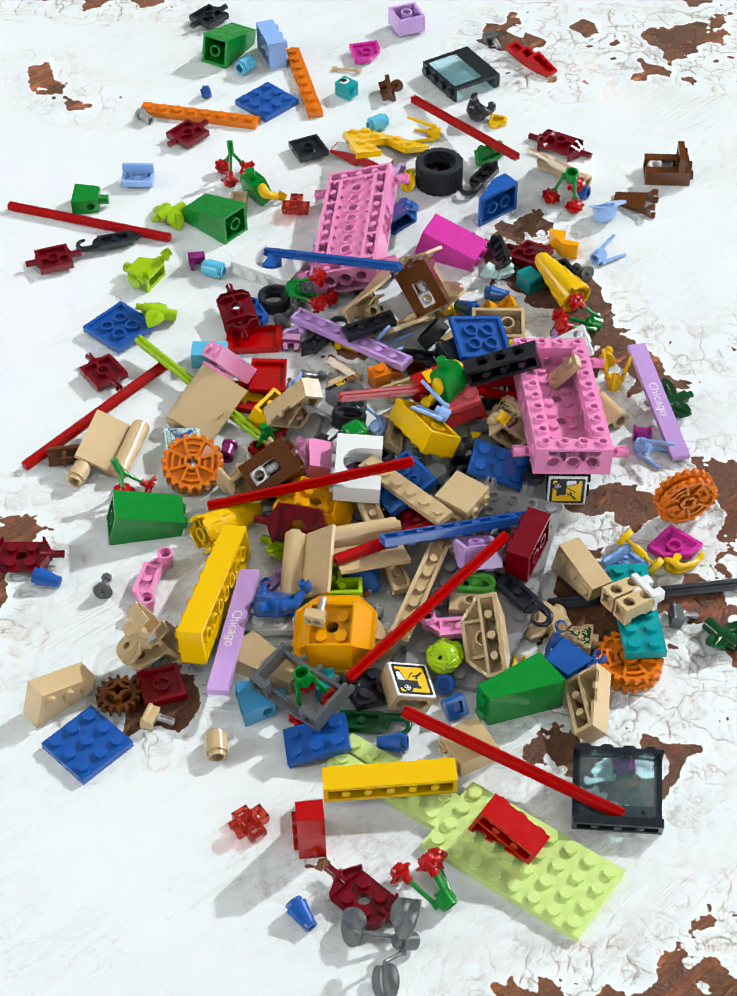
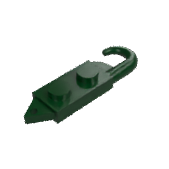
M340 710V713L345 712L349 733L382 734V732H386L389 729L391 722L405 723L406 728L403 731H399L403 732V734H408L412 729V722L403 718L400 713Z

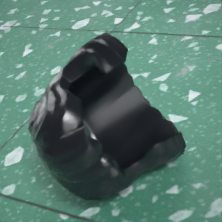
M476 92L471 94L466 112L471 120L479 122L494 113L496 103L489 101L488 107L484 106L479 102L477 98L478 93Z

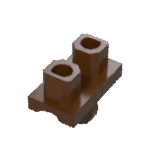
M387 74L384 75L385 80L378 82L380 95L383 101L391 98L392 102L396 101L395 92L403 89V82L399 79L391 82L390 76Z
M80 444L48 447L49 467L61 465L68 467V465L74 464L76 460H79L74 456Z

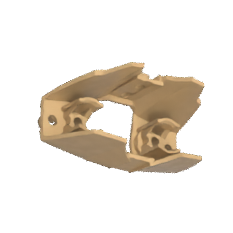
M442 246L419 254L402 257L395 262L408 265L418 256L424 257L427 255L430 258L435 252L442 249ZM434 265L433 268L450 297L449 302L417 318L413 311L397 321V326L390 328L384 335L412 325L415 327L425 324L434 319L435 315L442 314L444 310L466 292L462 283L444 281L436 265ZM379 271L367 287L342 309L348 324L353 323L354 319L362 320L384 312L378 308L379 298L384 297V293L373 296V292L392 277L391 274L395 271ZM429 294L424 295L426 300H432ZM381 332L369 335L367 337H377Z

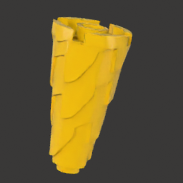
M540 252L535 256L534 263L550 289L552 296L559 306H563L565 312H570L568 299L571 294L582 292L584 295L583 302L588 299L591 289L577 275L571 273L565 266H562L546 252Z
M254 501L193 516L189 520V523L193 522V526L189 527V531L195 545L199 549L204 547L205 549L202 551L204 553L211 552V547L215 545L217 533L221 531L223 524L247 527L253 523L254 515H262V505Z

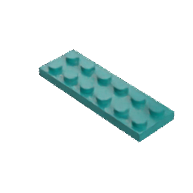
M647 563L606 566V573L612 580V583L626 577H631L634 573H637L640 577L649 575ZM658 610L638 615L632 618L631 623L626 626L616 618L625 659L667 657V647Z

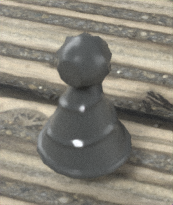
M579 263L572 265L582 276V281L587 282L591 280L594 275L593 267H582Z
M288 309L286 313H277L274 315L273 321L277 325L282 324V329H285L288 326L289 318L295 312L293 309Z
M301 369V378H318L320 380L326 378V372L322 370L318 373H313Z
M104 573L101 576L102 581L93 588L94 595L99 599H108L113 594L109 585L112 575Z

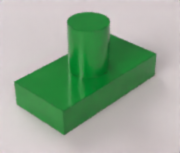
M479 145L474 150L477 166H482L485 162L489 163L504 156L487 145Z

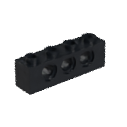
M535 340L464 360L465 375L470 387L542 367L540 353Z

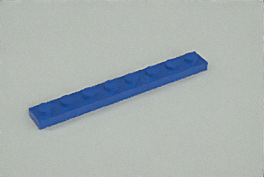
M527 510L378 534L379 542L388 549H394L402 544L412 546L420 541L434 542L438 538L453 539L456 535L471 536L474 532L489 533L492 532V529L498 528L500 530H508L510 526H519L520 516L522 513L525 514Z

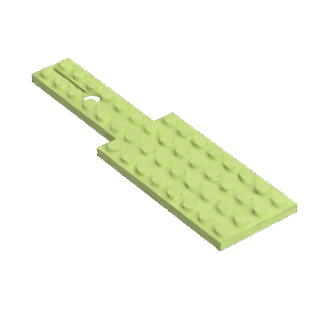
M352 733L350 735L352 751L330 757L327 761V767L348 766L352 764L362 765L365 763L373 764L375 762L389 763L400 760ZM473 781L460 796L456 793L379 798L432 830L422 842L423 849L428 851L431 848L439 847L441 850H446L448 856L444 859V862L575 942L579 941L626 873V870L509 803L511 806L523 812L531 822L542 827L546 834L550 836L529 865L504 851L505 846L495 840L492 843L485 840L486 835L477 830L474 832L469 831V826L494 796V793Z

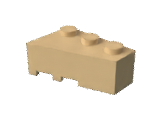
M300 378L264 407L267 425L278 428L301 429L312 414L306 412L304 405L316 408L323 398L319 379Z
M577 537L558 546L551 569L587 601L600 597L602 587L611 584L612 580L581 539Z
M82 662L29 680L23 708L24 715L38 728L93 693L95 675Z
M598 663L567 679L564 690L574 733L590 744L606 736L608 729L611 673Z

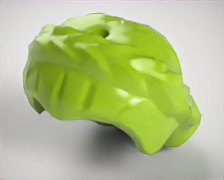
M448 638L438 639L425 651L428 666L438 674L454 672L464 658V646L460 642L451 641Z

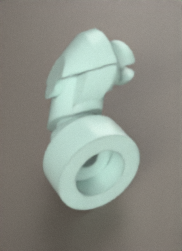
M488 262L480 276L484 279H506L514 274V264L511 262L506 268L495 270V265Z

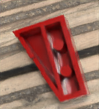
M496 793L468 828L471 832L477 830L486 835L485 840L490 843L495 840L505 846L504 851L528 865L550 838L542 827L535 825L523 812L516 810L509 804L507 799Z
M323 799L295 802V811H291L294 851L299 850V859L327 857Z

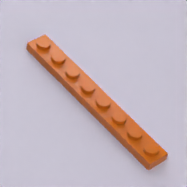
M299 47L286 49L288 64L308 118L323 117L321 104Z
M143 102L141 106L148 114L157 118L181 121L189 119L197 123L207 119L209 124L253 130H256L260 122V116L252 114L246 115L236 112L230 113L152 102Z

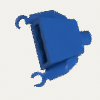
M406 197L401 198L395 203L390 232L392 235L417 222V212L419 211L417 203L412 200L410 201Z
M269 577L262 578L260 581L261 587L258 588L252 602L254 615L267 618L295 615V611L301 608L305 594L313 590L310 580L308 579L305 582L304 579H301L298 582L300 591L287 593L268 592L267 585L263 583L267 580L271 582V579Z
M558 620L555 623L556 633H552L545 648L544 657L566 680L595 663L604 664L607 662L605 654L598 659L602 653L600 649H596L591 657L566 638H562L560 635L562 631L558 628V625L562 622L566 627L567 623L564 620Z

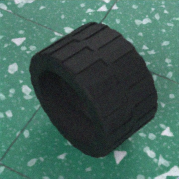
M439 147L427 149L416 157L415 184L421 192L435 197H443L454 194L459 190L463 183V158L459 153L449 148Z

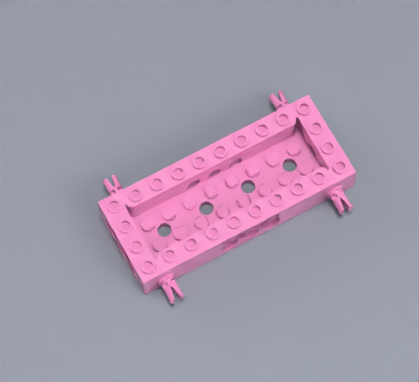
M388 162L329 174L327 188L314 190L316 201L324 199L314 252L397 261L396 255L387 256L397 185L409 183L408 173L395 176L392 164ZM312 262L311 269L309 271H298L297 277L300 279L314 275L316 268L320 267L322 271L327 273L328 280L322 288H319L315 282H312L316 293L327 294L332 290V287L337 293H345L365 289L381 270Z
M513 338L512 346L535 340L540 353L542 367L513 375L527 446L512 445V457L528 456L533 474H610L613 457L628 458L629 449L628 446L613 447L593 372V368H604L603 357L590 358L585 339ZM575 353L579 356L582 367L554 390L549 385L548 375L553 369L561 365L567 357Z

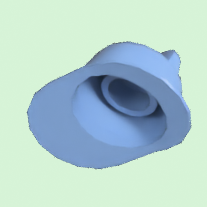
M615 200L599 205H590L589 207L593 208L595 221L603 223L611 221L616 215L617 206L623 205L627 201Z

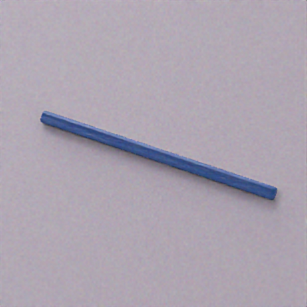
M271 247L264 248L263 253L267 257L272 255L284 259L395 272L402 270V263L395 261Z

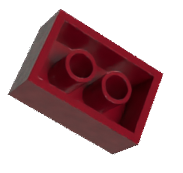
M528 507L525 514H521L519 526L513 529L512 540L510 543H506L503 554L506 555L503 561L505 574L509 575L512 573L520 581L528 583L549 540L550 513Z

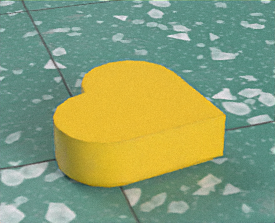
M491 114L488 121L489 128L497 129L507 125V117Z

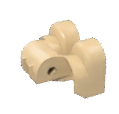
M271 436L268 437L266 446L274 441ZM240 463L236 464V469L230 477L221 467L218 468L215 482L224 493L237 495L252 491L237 468L241 465ZM263 471L258 474L259 481H262L265 477ZM269 498L255 502H259L261 504L265 501L267 503L269 501Z
M135 601L126 611L128 620L122 626L125 636L121 638L116 648L117 656L125 665H130L135 671L148 669L155 660L162 656L166 657L170 664L175 662L178 665L183 664L181 654L178 653L179 643L178 638L175 637V627L164 619L160 622L149 609ZM153 633L155 638L147 643L146 640Z

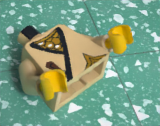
M499 409L487 418L489 435L510 450H512V445L527 444L520 420L508 413L506 409Z

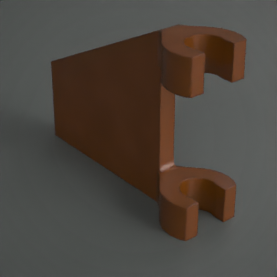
M652 189L649 192L615 191L613 201L626 200L627 202L620 206L653 219L656 212L651 211H655L656 205L650 204L645 207L646 200L658 203L659 197H654L653 195L658 196L659 190Z

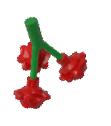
M228 140V155L223 160L215 161V169L219 173L227 175L220 181L224 183V187L231 188L240 182V180L233 176L232 157L241 166L240 175L247 168H254L255 163L252 160L249 162L241 160L234 153L233 141Z

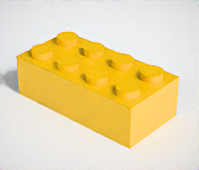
M397 398L388 416L393 425L402 431L401 433L407 436L410 442L419 448L421 453L426 455L431 453L440 458H452L462 438L446 423L411 409V406L416 407V404L420 403Z

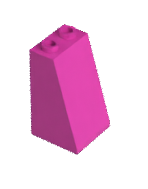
M435 214L423 230L414 255L442 246V249L431 256L435 262L471 272L474 266L478 267L482 259L480 257L485 256L488 250L485 248L488 241Z

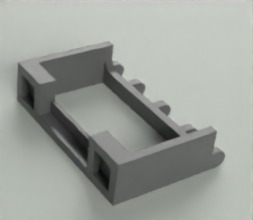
M281 643L249 678L252 689L319 732L353 693L355 686L353 684L348 686L346 682L342 685L338 684L340 676L336 674L330 679L321 673L324 666L319 664L316 668L311 667L305 663L308 656L302 654L297 658L291 654L293 651L291 645L286 646L284 643ZM285 659L297 666H307L310 672L316 675L317 679L336 690L318 712H315L305 704L301 707L274 690L271 682L267 681Z

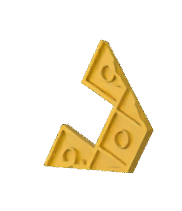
M365 127L361 128V130L350 129L349 131H343L342 135L345 142L349 143L348 147L352 150V153L356 154V159L381 156L382 150L377 148L376 145L383 144L404 154L423 152L429 149L427 144L407 140L400 136L372 131Z

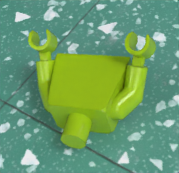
M168 247L160 252L161 255L156 258L138 257L133 263H124L123 271L127 272L128 282L134 289L139 288L149 293L166 275L164 262L168 261L173 254Z

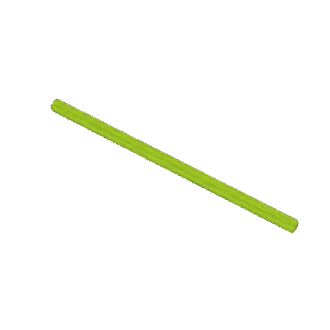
M141 335L134 339L137 346L186 385L193 379L191 374ZM234 410L229 419L255 440H259L260 429ZM263 440L262 442L266 447L267 441Z

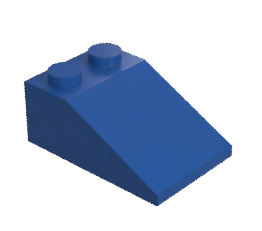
M506 173L494 178L479 198V227L516 209L518 182Z

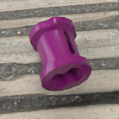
M633 425L632 441H635L638 437L652 439L653 426L645 428Z
M224 439L222 442V449L219 452L223 454L224 463H231L234 459L233 454L238 449L237 442L233 439Z

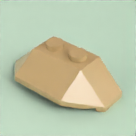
M496 592L475 595L472 603L460 620L466 663L485 677L492 678L508 669L510 665L505 617Z

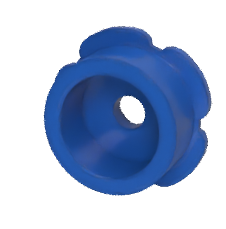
M202 85V89H200L202 97L206 99L212 97L209 85Z
M586 184L581 192H577L581 200L583 198L588 199L591 194V187Z

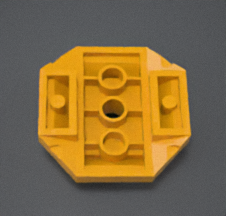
M300 476V477L294 479V480L291 481V482H296V481L305 480V479H309V478L304 477V476ZM329 485L277 496L272 511L278 502L319 508L324 510L328 525L342 526L350 524L356 504L349 501L332 500L333 492H329ZM296 519L293 521L294 528H303L304 524L301 520Z
M319 595L295 611L292 640L293 653L298 658L302 654L308 656L305 663L313 668L321 664L324 668L334 667L335 675L345 674L376 646L378 613L360 595ZM323 596V599L326 597L325 611L327 618L325 627L304 624L303 615L305 608L317 609L320 597ZM333 628H338L336 632L330 633Z

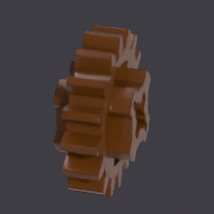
M117 674L116 679L109 676L108 682L101 681L102 687H97L95 697L98 708H102V713L109 711L111 717L114 713L121 717L123 712L129 715L130 709L135 711L136 704H141L142 691L140 684L135 682V678L128 680V675L120 678V675Z

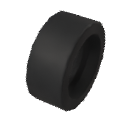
M273 284L259 290L258 299L269 315L284 313L289 309L290 297L286 295L284 286ZM273 297L282 299L278 302L266 301V299Z
M439 317L422 332L417 342L425 350H428L447 332L449 326Z
M347 405L336 406L332 410V421L330 423L338 430H341L344 424L354 419L360 422L363 421L366 424L367 414L357 407Z

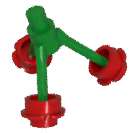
M265 422L261 423L259 440H254L249 444L248 452L254 456L265 448L263 440L267 441L270 436L273 440L280 436L285 437L288 428L270 427Z

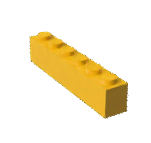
M442 757L429 760L418 759L416 761L375 762L373 764L322 767L324 803L457 793L458 777L455 758Z

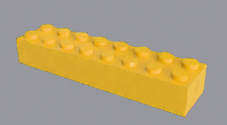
M223 524L221 531L217 533L215 545H212L209 558H206L204 570L200 572L199 581L194 585L193 595L188 599L187 608L181 615V622L175 628V637L178 638L179 643L178 653L181 654V659L184 663L206 665L227 616L239 570L246 569L251 558L246 526Z

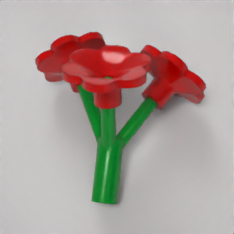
M117 457L110 460L119 476L120 482L119 485L114 486V490L135 492L134 487L130 486L129 483H124L123 475L145 487L146 493H151L156 484V475L152 476L149 481L144 478L140 479L124 471Z

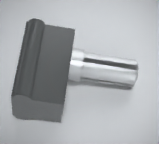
M497 30L482 34L484 45L494 44L497 50L501 49Z
M672 602L667 610L670 628H681L685 621L684 618L698 619L699 617L698 612L685 611L682 604H675V602Z

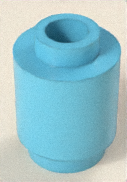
M249 54L244 56L235 64L236 71L239 74L248 73L256 67V59Z
M382 113L367 118L366 127L372 131H379L389 125V118L386 114Z
M208 259L204 260L201 264V272L206 276L221 279L227 272L223 262Z

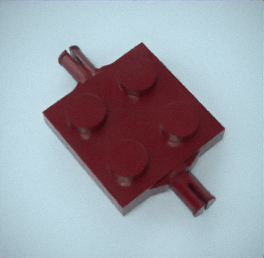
M187 119L166 132V137L170 139L167 142V146L171 148L175 144H179L189 149L210 136V133L204 127L209 124L208 120L204 119L197 123Z
M525 240L519 245L507 244L511 251L513 263L525 267L532 266L534 269L536 268L534 263L535 256L538 253L546 252L550 256L554 254L552 247L530 240Z
M66 243L34 250L35 259L25 261L27 268L37 266L41 275L65 271L74 268L73 257L82 256L81 249L71 251Z
M91 353L85 355L89 362L79 367V371L97 392L113 386L116 391L123 388L119 382L129 377L128 372L110 353L97 358Z

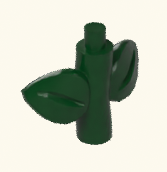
M663 378L661 383L676 418H685L692 415V410L686 403L690 398L694 397L693 392L683 390L677 393L674 384L668 378Z
M708 617L702 625V628L710 634L706 637L705 644L721 651H725L728 647L736 652L737 621L726 623L722 627L712 617Z

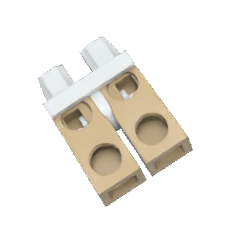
M634 573L631 577H626L603 586L600 602L626 626L631 623L632 618L657 610L658 603L664 600L665 591L661 587L653 589V581L648 574L640 577L637 573Z

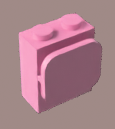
M211 340L204 347L202 356L208 359V362L203 360L201 364L213 369L234 383L236 381L231 376L248 384L257 371L256 368L221 344Z
M309 437L304 448V460L306 462L304 464L306 467L304 477L314 478L331 473V467H335V465H331L332 454H336V452H332L333 442ZM354 463L347 465L346 468L348 470L354 469Z

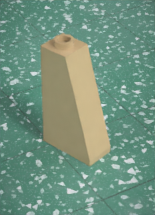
M254 630L250 631L243 637L235 672L250 678L276 648ZM285 659L267 679L271 682L272 688L274 690L284 688L287 696L294 693L293 681L295 679L293 671L297 666Z

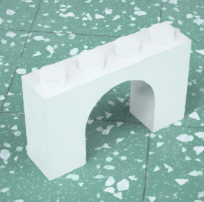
M254 239L231 260V272L233 275L263 286L276 284L286 287V283L288 281L291 282L292 278L298 279V271H309V261L290 259L285 265L276 269L260 267L259 265L267 258L263 254L264 248L267 246L265 243Z
M338 433L337 441H333L332 450L336 454H332L331 465H335V467H331L330 474L348 470L346 468L347 465L354 462H363L372 454L382 461L383 436ZM368 476L329 485V492H333L332 500L379 504L381 476Z

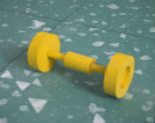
M628 528L620 535L616 543L619 546H622L625 542L633 547L632 550L640 558H644L650 563L648 572L652 575L663 564L664 560L659 556L652 561L643 548L638 544L635 545L629 539L633 531Z

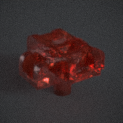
M291 193L290 200H283L281 212L288 215H308L310 201H303V194Z
M260 803L251 809L245 804L231 813L233 820L228 822V827L235 832L239 840L247 837L253 844L256 842V838L261 835H267V829L263 825L269 822L270 817ZM254 829H257V830H258V831L255 832V833H252V832H251V831H253Z

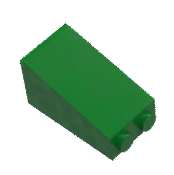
M231 22L205 32L203 35L201 61L227 69L255 44L256 29Z
M205 193L182 208L184 222L224 245L248 230L245 202Z
M113 490L106 516L109 545L182 536L183 529H186L188 519L184 516L186 504L182 501V495Z
M538 652L477 685L475 712L478 718L483 719L489 726L563 706L566 679L541 652Z

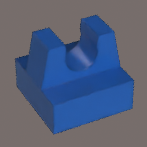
M461 692L441 701L442 710L450 722L469 714L465 696Z

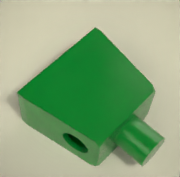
M74 185L71 198L73 214L98 213L101 204L110 203L109 194H101L99 186Z

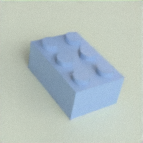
M273 19L256 22L257 48L268 68L274 70L287 67V40L283 38L278 25L274 23Z

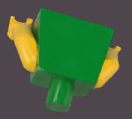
M252 167L247 168L240 176L243 191H247L248 196L262 207L270 200L278 199L284 202L288 196L280 190L278 194L277 192H272L265 177Z
M441 355L435 359L437 367L430 373L432 389L445 402L450 403L469 382L464 372L463 363L458 360L446 359V356ZM430 393L429 396H425L421 400L420 405L429 408L435 404L437 399Z

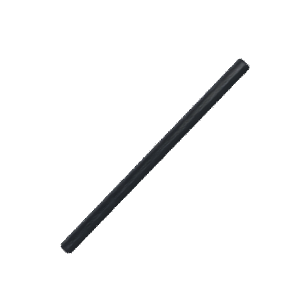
M737 578L658 587L665 591L664 598L737 590ZM581 595L547 599V602L551 605L560 604L564 609L603 605L600 602L601 596L587 601Z

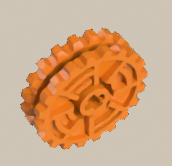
M193 433L192 436L184 434L181 439L179 437L175 438V443L170 442L168 444L169 449L164 450L163 454L165 456L161 460L166 483L168 485L171 484V488L174 491L178 489L181 495L188 493L189 496L193 497L194 493L201 496L203 491L210 492V487L217 486L215 480L218 468L221 467L224 470L223 454L219 452L220 447L213 445L214 440H206L205 435L198 437L197 433Z
M693 468L689 471V469H684L681 473L678 471L674 476H668L665 482L659 484L660 487L655 489L656 494L652 496V502L658 515L666 523H685L687 520H695L697 516L701 517L704 515V511L711 509L710 506L714 505L715 499L718 498V489L710 474L705 472V470L701 469L698 471L697 468Z
M615 631L611 632L610 637L605 635L603 642L599 641L597 647L602 653L598 659L603 654L607 656V662L600 665L611 673L610 685L613 686L612 690L617 691L620 689L625 694L628 691L637 694L638 690L647 691L648 686L653 688L656 683L655 681L660 680L664 658L625 659L620 634Z

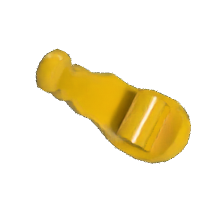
M408 168L403 173H408L409 183L401 184V188L405 192L412 191L415 186V168Z
M701 551L693 561L680 563L682 556L675 553L673 558L665 557L663 559V567L668 573L674 575L684 574L694 569L703 560L705 553Z

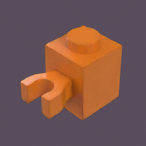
M384 362L367 367L368 384L371 388H380L392 383V380L402 378L401 371L397 372V369L393 367L388 369Z

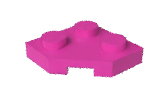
M377 40L349 44V50L355 65L370 63L380 54V46Z
M670 524L647 545V551L657 558L659 556L662 559L665 557L673 558L674 554L678 553L682 556L681 560H690L702 549L703 543Z

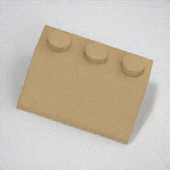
M472 307V316L500 315L508 339L525 337V308Z

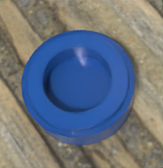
M441 674L436 677L434 688L439 694L448 695L455 690L456 681L450 674Z

